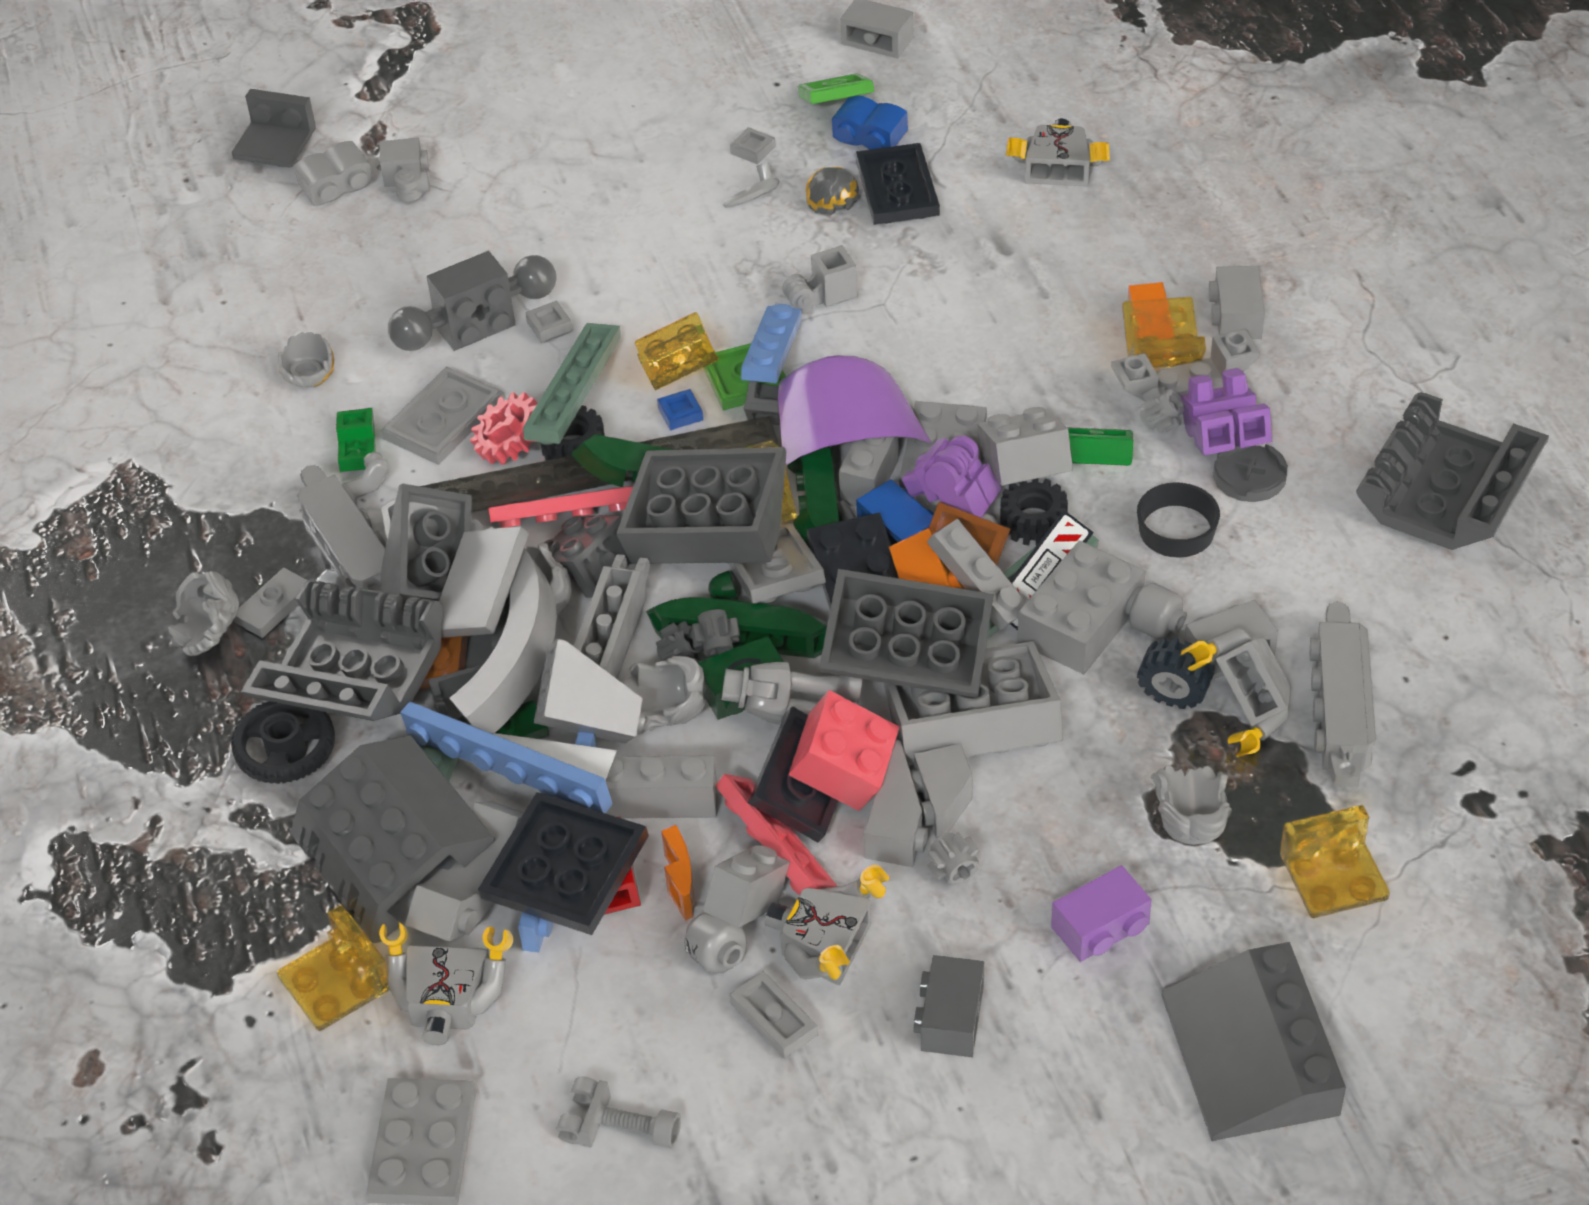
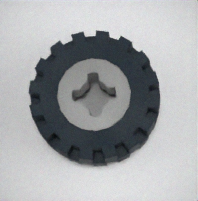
M1166 638L1159 640V643L1154 641L1148 647L1137 673L1138 684L1140 687H1145L1144 693L1147 696H1155L1154 701L1158 703L1164 701L1167 706L1173 707V705H1177L1179 709H1185L1187 705L1193 708L1196 707L1197 703L1200 704L1207 693L1214 675V665L1209 662L1194 671L1188 670V667L1196 663L1195 657L1189 652L1181 655V651L1192 645V643L1185 641L1182 644L1179 643V639L1175 638L1168 642Z

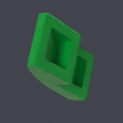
M364 408L339 411L336 418L339 471L341 473L365 470L364 458L369 453L376 452L373 409Z

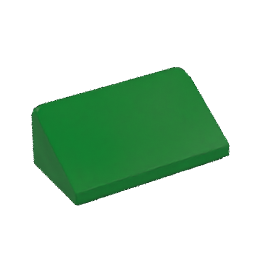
M1067 427L1072 463L1123 466L1132 464L1133 431Z

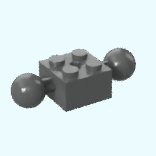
M488 250L427 275L432 309L427 312L413 306L398 309L389 319L388 335L393 344L405 351H416L423 348L430 341L433 329H437L453 351H456L515 326L511 297L518 294L529 299L546 297L555 287L557 280L556 270L548 259L539 255H530L522 258L516 264L513 275L508 278V273Z

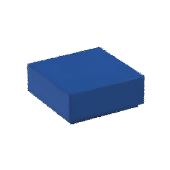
M691 389L657 399L658 409L670 431L704 420L703 411Z

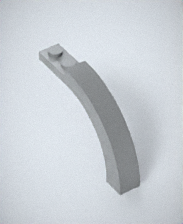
M477 519L471 522V531L486 530ZM525 548L523 549L510 587V607L507 622L495 649L479 671L449 698L471 726L491 734L498 731L530 694L544 669L547 647L553 643L556 633L557 613L552 588Z

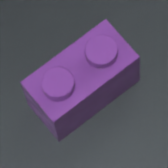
M1120 865L1052 902L1051 928L1076 958L1082 962L1093 955H1102L1114 943L1127 936L1132 937L1141 933L1150 924L1152 899L1126 869Z

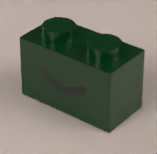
M768 636L697 662L703 668L706 682L705 699L717 720L739 714L745 708V706L738 708L737 702L721 700L726 669L743 671L744 667H749L750 670L751 666L757 664L784 662Z

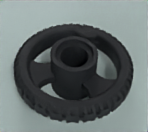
M268 701L252 708L250 712H247L239 720L233 731L231 748L237 765L249 777L264 783L280 784L282 782L284 784L286 782H293V780L298 781L300 778H305L306 775H311L312 772L317 771V768H320L328 760L335 744V731L332 720L327 712ZM295 715L306 717L308 719L300 724L298 718ZM249 738H262L268 758L265 762L260 763L248 755L246 744ZM318 739L319 741L315 748L306 755L305 741Z

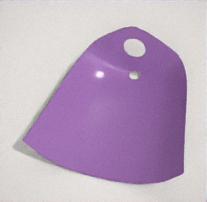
M827 356L801 366L779 383L778 405L782 447H785L787 452L786 465L803 455L824 447L869 438L899 436L917 438L932 444L892 375L873 361L857 356Z

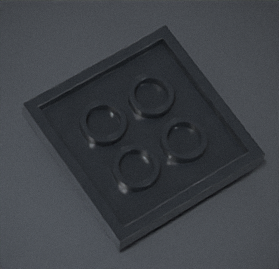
M536 792L479 886L480 897L483 900L593 935L649 837L647 827Z

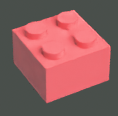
M829 690L808 714L788 775L860 811L881 789L900 726Z

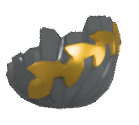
M841 167L821 168L809 178L806 184V203L815 213L831 215L835 209L845 208L850 210L852 202H856L857 198H859L857 180L852 174Z

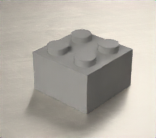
M1032 407L1025 409L1021 415L1010 417L1007 414H997L990 416L986 422L977 423L982 464L989 463L1001 486L1073 471L1068 428L1048 409Z

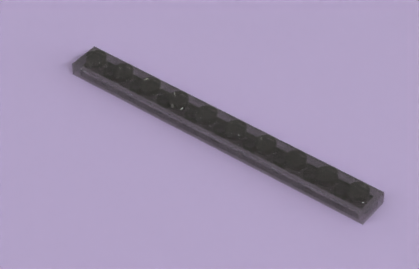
M769 416L638 442L675 450L778 447V440ZM567 456L423 485L421 487L472 495L471 513L488 510L489 507L532 501L611 484L589 473L573 456ZM625 476L624 482L631 481L632 477Z

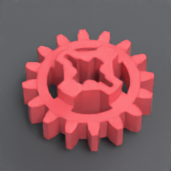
M512 392L508 400H504L501 396L498 398L496 406L493 407L489 404L486 406L487 411L484 415H478L477 419L480 421V425L472 427L471 431L475 436L470 439V442L475 446L473 449L483 460L486 459L492 465L496 461L504 465L508 457L515 461L518 459L520 451L523 450L526 453L530 451L529 445L537 441L524 440L523 427L538 404L535 399L529 397L524 392L519 397L515 392Z

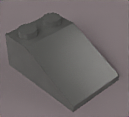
M404 483L399 485L381 567V592L400 595L402 600H404V605L410 597L434 601L440 600L463 533L471 531L472 495Z

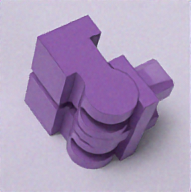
M1234 368L1222 372L1223 387L1213 389L1212 379L1208 375L1189 378L1188 394L1181 395L1184 404V425L1188 436L1194 437L1195 446L1204 456L1235 450V443L1240 448L1272 442L1270 407L1265 403L1256 405V394L1248 388L1246 376L1242 370Z
M956 436L950 442H948L947 438L937 440L926 454L918 457L914 470L906 472L902 477L903 483L911 497L925 493L929 502L940 500L942 503L979 517L984 515L989 508L988 505L992 504L1002 490L989 463L982 465L979 460L977 444L966 436Z

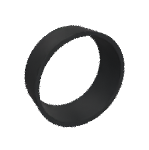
M1173 482L1158 485L1147 491L1138 502L1137 518L1140 536L1150 549L1161 555L1176 558L1196 555L1204 551L1214 538L1220 519L1218 503L1207 491L1192 484ZM1183 506L1202 514L1208 521L1210 529L1194 538L1170 539L1154 533L1144 522L1151 513L1160 508Z

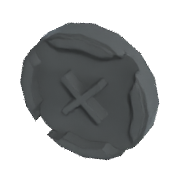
M1235 443V450L1218 453L1217 459L1214 462L1213 479L1217 487L1227 496L1239 501L1258 502L1268 500L1281 492L1286 485L1288 465L1284 456L1272 446L1265 444V448L1256 445L1240 448Z

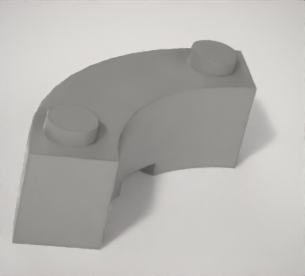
M492 801L475 802L472 811L496 840L465 868L456 861L449 871L441 868L431 879L417 885L405 926L449 942L465 934L469 935L494 905L493 902L481 899L478 888L524 812Z

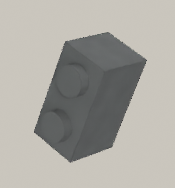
M933 955L930 972L923 971L921 976L920 997H926L924 1008L916 1007L913 1032L921 1034V1051L973 1058L984 989V961Z

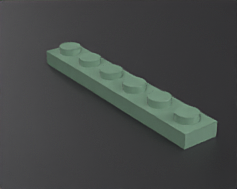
M586 323L523 427L524 440L537 441L544 445L560 444L620 341V326Z

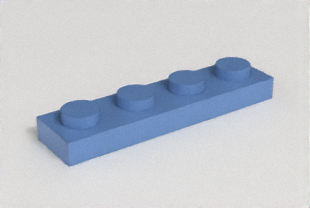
M787 304L767 306L742 364L741 380L777 383L800 326L802 309L792 308Z

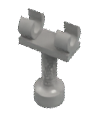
M581 1076L575 1079L570 1092L575 1093L572 1099L575 1103L589 1107L585 1119L575 1114L565 1113L561 1115L556 1127L557 1130H560L559 1139L570 1144L583 1143V1146L592 1147L599 1126L603 1124L650 1134L653 1136L654 1145L673 1148L680 1132L681 1115L677 1112L660 1110L658 1115L652 1118V1116L635 1114L614 1108L610 1109L607 1107L611 1097L608 1083L602 1080L597 1082L592 1078Z

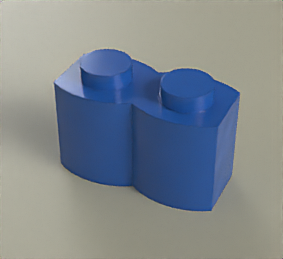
M859 95L848 97L832 117V133L836 140L854 146L863 145L869 150L896 146L908 131V117L905 109L891 103L878 104L867 97Z

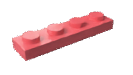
M633 486L489 507L490 523L498 522L499 528L521 525L520 518L535 516L536 523L558 520L557 513L572 511L573 517L594 514V507L608 505L609 512L625 510Z
M724 774L716 784V788L725 798V805L732 812L739 815L747 825V833L763 846L775 850L777 856L790 861L786 876L790 879L791 888L800 895L802 890L806 888L819 890L837 887L836 883L789 826L748 804L755 783L750 778Z

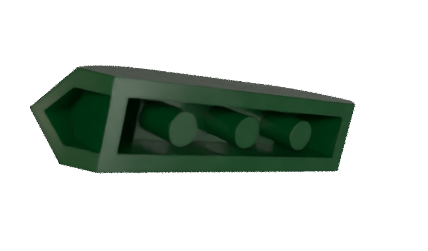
M595 434L584 441L571 454L584 469L595 477L609 484L623 487L625 476L632 477V483H635L646 451L675 449Z
M830 446L803 455L787 465V468L796 476L797 492L804 491L803 496H798L799 515L793 520V525L809 549L807 529L839 522Z
M702 597L674 599L646 611L655 633L663 639L664 637L661 635L660 630L672 623L678 625L686 621L688 626H692V624L698 623V616L703 612L716 609L725 610L728 619L737 618L739 642L732 643L733 649L768 636L779 655L813 659L822 655L828 625L827 622L819 617L790 607Z

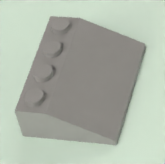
M1034 641L985 648L978 698L883 682L892 722L900 726L896 739L901 741L908 766L914 765L915 753L960 743L966 758H969L972 755L991 752L1005 753L1015 748L1028 746L1042 747L1052 742L1063 741L1061 700Z

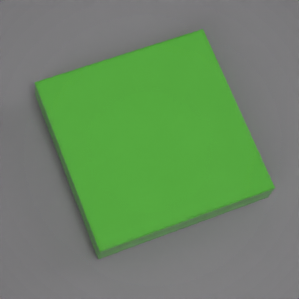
M858 73L799 84L797 86L799 97L810 104L875 92L873 81Z
M751 343L701 356L702 366L723 411L743 406L746 402L749 381L741 380V367ZM782 369L777 383H759L763 385L779 386V383L782 379L786 377V375Z

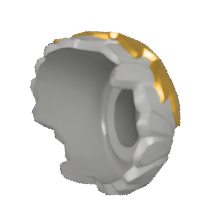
M301 332L296 336H291L283 352L278 354L279 373L288 383L298 387H315L326 381L334 369L335 359L328 341L322 338L321 334Z

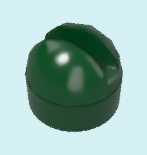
M729 571L717 574L711 579L708 584V591L712 599L738 600Z

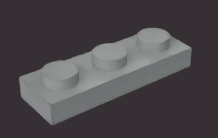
M958 519L929 538L927 541L928 545L966 590L994 594L990 619L1000 631L1018 619V612L1026 604V600Z

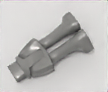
M789 662L757 664L751 666L750 670L749 667H744L743 671L726 669L721 700L737 702L738 708L745 706L744 710L748 713L780 725L785 713L791 706L808 715L817 705L816 702L790 698L791 691L824 696L830 690L856 703L859 700L862 679L841 675L816 676L790 671Z

